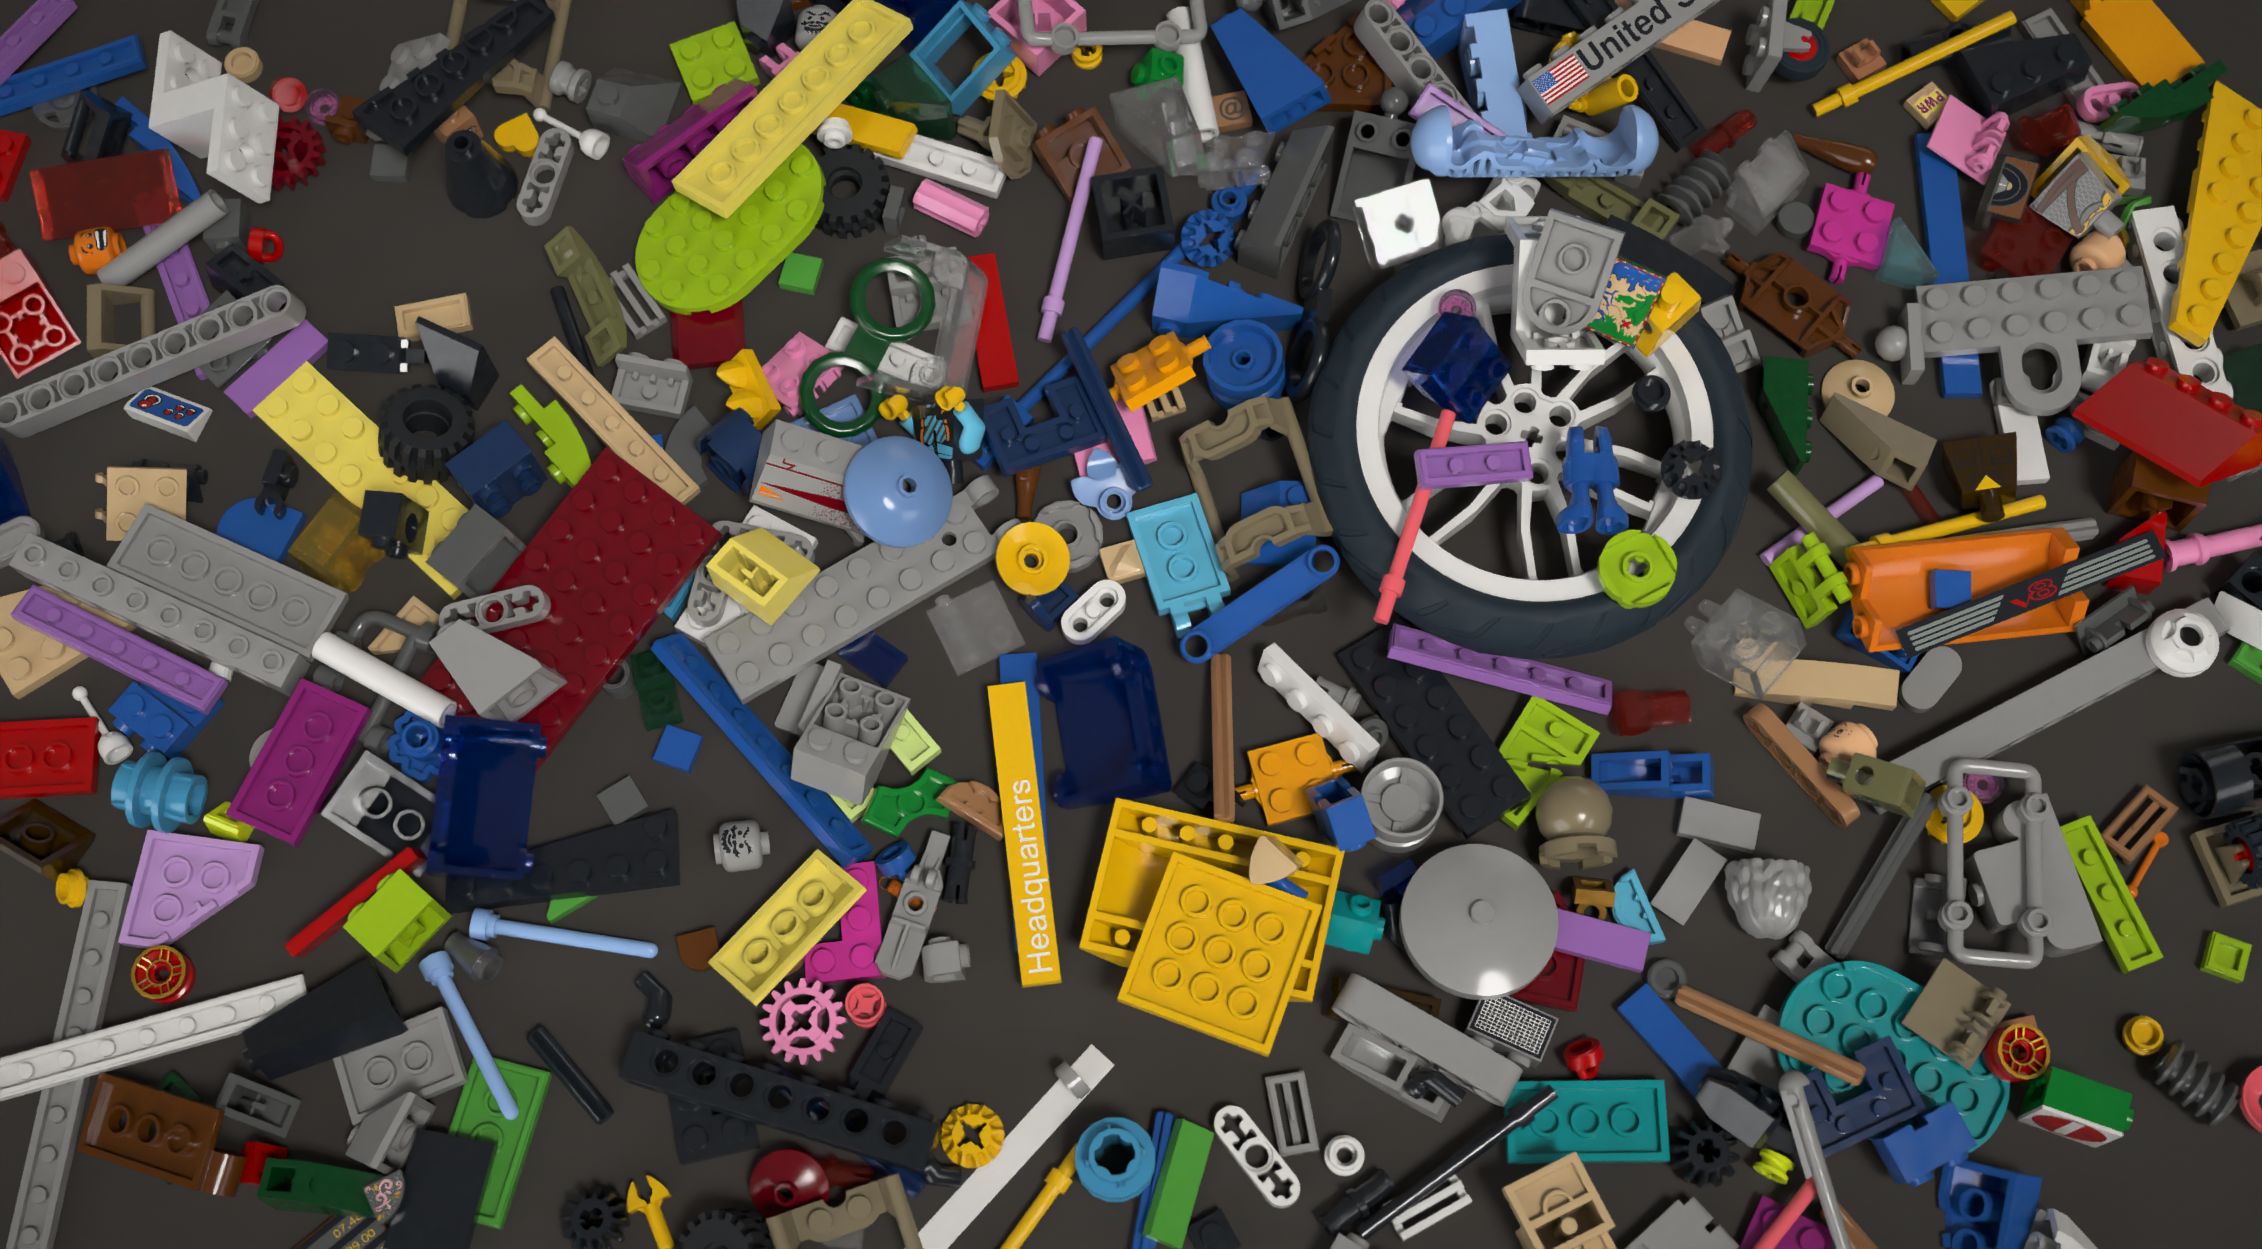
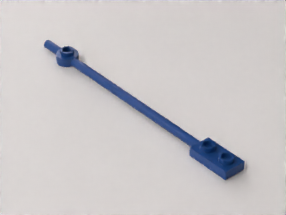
M1260 164L1238 187L1227 185L1217 189L1212 196L1211 209L1225 214L1227 220L1232 224L1240 221L1247 211V197L1263 182L1268 168ZM1231 198L1235 200V203L1226 204L1224 200ZM1206 229L1205 232L1207 237L1210 233ZM1181 242L1162 261L1179 264L1186 257ZM1162 261L1083 337L1090 351L1157 286ZM1069 353L1051 368L1018 402L1013 400L1025 428L1034 424V417L1028 411L1046 395V385L1060 381L1074 367ZM1007 394L1002 400H1005V399H1008V398H1011V397ZM985 433L983 435L982 457L979 460L971 461L983 472L996 461Z

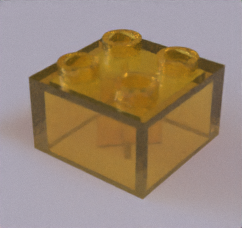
M334 492L289 548L288 552L310 577L349 595L350 592L356 591L361 586L364 574L373 563L380 561L384 557L385 551L371 547V542L358 535L362 509Z

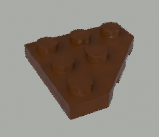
M1361 12L1354 14L1347 20V24L1336 34H1330L1312 49V54L1302 61L1322 79L1332 99V102L1318 110L1384 112L1380 105V99L1384 91L1392 88V81L1354 32L1355 20Z

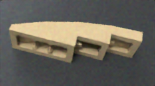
M1738 658L1733 695L1796 706L1803 702L1809 707L1812 703L1851 709L1854 705L1893 711L1897 707L1900 670L1815 660Z

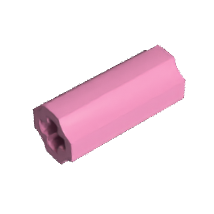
M925 179L921 182L913 198L914 209L975 238L981 234L990 216L989 207L930 179Z

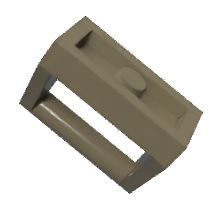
M105 283L87 285V351L94 359L126 346L124 344H115V305L140 302V340L156 334L155 290Z

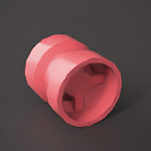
M868 983L853 987L845 999V1008L849 1017L856 1026L862 1029L876 1028L888 1009L882 992L876 986Z

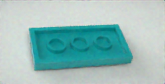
M1664 1080L1518 1081L1504 1106V1117L1509 1114L1508 1109L1520 1100L1525 1103L1548 1085L1554 1089L1559 1097L1534 1116L1535 1121L1523 1130L1518 1127L1506 1136L1507 1164H1551L1575 1151L1582 1163H1667L1670 1161Z

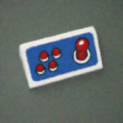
M152 386L139 391L123 408L133 419L194 442L198 440L213 412L208 407Z

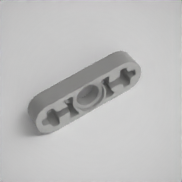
M561 128L548 129L541 135L517 199L516 205L522 220L532 226L542 225L550 219L574 154L572 140L569 134ZM558 141H561L564 147L556 148L554 153L555 161H553V152L550 145L556 146ZM543 170L555 172L554 179L546 184L537 182V175ZM538 198L541 208H535L533 213H530L527 207H534Z
M524 585L450 603L440 612L439 626L441 628L449 622L456 621L457 614L459 613L466 618L476 617L479 625L472 619L465 620V622L487 634L543 620L550 611L551 601L549 596L538 587ZM529 596L539 600V603L533 605V611H529L524 607L514 608L510 602L512 599L514 604L520 606L529 603ZM493 603H501L504 608L502 617L496 622H488L486 618L488 607Z

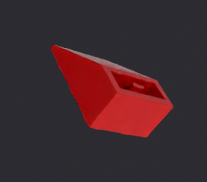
M21 248L0 259V355L16 379H19L82 343L47 281L28 252Z

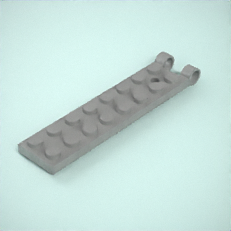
M983 475L978 477L965 490L953 496L951 511L945 524L929 540L907 548L888 547L874 541L818 573L772 626L750 612L703 639L704 645L742 705L994 560L1001 538L1008 530L1021 524L1018 518L1009 520L1001 525L992 535L983 525L974 510L990 503L999 494V490L990 476ZM946 535H953L957 541L954 545L947 546L942 542V539Z

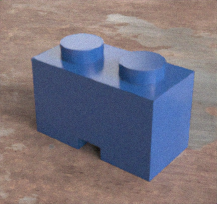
M1341 775L1305 789L1319 831L1340 852L1344 850L1347 852L1359 850L1367 844L1366 841L1376 838L1363 795L1354 787L1351 788L1349 782Z
M1953 1101L1939 1102L1926 1111L1912 1117L1916 1123L1913 1127L1911 1124H1907L1904 1127L1897 1125L1871 1140L1895 1184L1910 1183L1912 1187L1932 1179L1934 1175L1931 1170L1942 1164L1950 1168L1969 1158L1966 1151L1977 1146Z

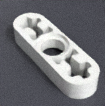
M1238 1106L1222 1108L1216 1114L1214 1120V1132L1217 1138L1270 1205L1276 1208H1287L1293 1205L1300 1193V1183L1296 1175L1242 1108ZM1227 1115L1231 1119L1239 1117L1242 1120L1239 1124V1130L1244 1137L1250 1131L1255 1135L1254 1138L1245 1141L1239 1151L1233 1146L1239 1143V1138L1232 1131L1227 1133L1222 1131V1128L1225 1126L1223 1118ZM1252 1146H1261L1268 1153V1162L1261 1168H1253L1245 1160L1246 1151ZM1274 1163L1280 1167L1279 1170L1274 1171L1276 1178L1281 1183L1288 1180L1292 1184L1288 1191L1291 1197L1288 1199L1282 1195L1276 1198L1272 1195L1275 1185L1269 1177L1266 1178L1264 1183L1258 1178V1176L1268 1173Z

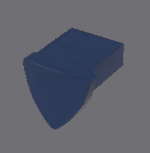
M1063 581L1055 590L1041 596L1024 595L1019 599V602L1024 611L1037 625L1050 632L1055 628L1054 624L1062 618L1064 612L1080 596Z

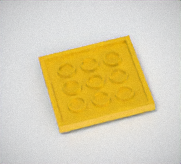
M1173 851L1117 1001L1269 1057L1323 906L1265 884H1252L1248 878Z

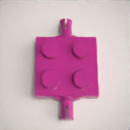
M1858 172L1856 174L1853 190L1826 183L1821 191L1806 250L1823 255L1833 262L1828 279L1831 283L1836 279L1835 284H1843L1847 267L1858 266L1875 272L1880 265L1895 204L1867 194L1871 176L1867 173L1863 178L1865 172Z

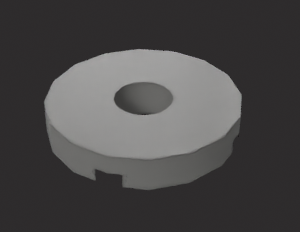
M1065 500L1056 501L1045 506L1038 513L1034 522L1048 525L1058 533L1063 529H1071L1076 532V540L1067 544L1070 554L1068 573L1079 572L1089 567L1098 558L1099 549L1102 548L1104 543L1103 528L1097 514L1093 510L1080 505L1079 502Z

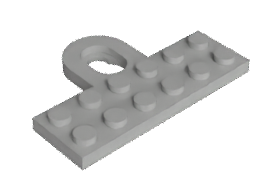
M2143 266L1916 286L1914 292L1916 303H1920L1922 309L1924 357L1934 358L1998 352L2002 383L2007 398L2019 410L2035 416L2057 414L2069 407L2075 400L2082 381L2077 345L2150 339L2153 334ZM2044 349L2050 352L2057 361V370L2052 376V386L2046 390L2034 388L2031 385L2030 377L2023 372L2022 356L2029 350Z

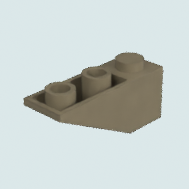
M1834 392L1819 420L1876 475L1910 491L1913 490L1925 470L1937 442L1936 439L1836 392Z

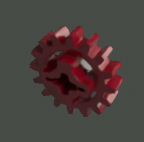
M278 116L272 185L276 191H280L284 184H287L290 190L294 191L296 182L299 181L307 186L309 183L306 177L308 175L318 177L319 172L316 169V165H325L326 163L322 154L327 152L318 130L313 129L307 120L300 124L296 116H292L289 122L286 123L281 116ZM282 149H285L287 153H289V158L286 157Z

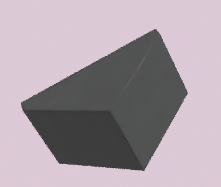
M229 1073L215 1106L224 1110V1116L229 1119L286 1138L302 1100Z

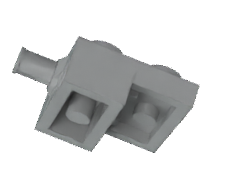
M919 235L921 248L918 246L917 236L912 237L913 253L893 257L913 262L927 274L934 287L936 307L932 321L924 331L969 324L957 248L949 247L928 251L924 235ZM887 273L896 327H903L917 317L921 306L920 294L915 284L907 277L897 273Z

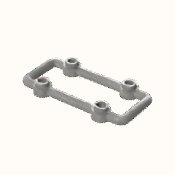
M1017 0L1023 39L1032 46H1050L1059 55L1071 54L1077 46L1154 44L1156 49L1173 52L1178 48L1179 44L1198 43L1207 34V21L1203 0H1189L1193 29H1181L1173 21H1163L1157 25L1155 30L1078 31L1069 23H1059L1054 26L1052 32H1036L1031 0Z
M1971 758L1957 759L1948 768L1947 788L1939 795L1937 801L1939 811L1947 817V903L1939 909L1937 919L1942 929L1947 931L1948 952L1953 959L1963 964L2033 969L2043 959L2044 937L2053 928L2052 916L2043 908L2042 823L2051 815V803L2042 794L2041 776L2032 765ZM1964 773L2025 779V796L2016 805V815L2026 825L2027 910L2019 915L2017 929L2027 939V954L1964 947V930L1973 921V911L1964 902L1963 816L1969 812L1973 804L1972 795L1963 787Z

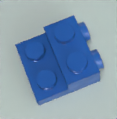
M133 681L108 711L116 717L111 724L128 737H131L136 732L144 738L139 745L146 751L159 752L171 759L179 757L225 703L219 698L209 714L205 715L142 683L138 685Z

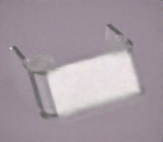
M901 235L885 243L883 251L931 264V271L935 280L939 284L948 287L934 357H924L917 360L910 369L908 381L879 373H872L857 378L856 386L890 395H903L906 399L925 404L935 403V393L944 386H950L951 388L954 386L960 387L964 390L966 397L988 288L987 277L982 269L955 249Z

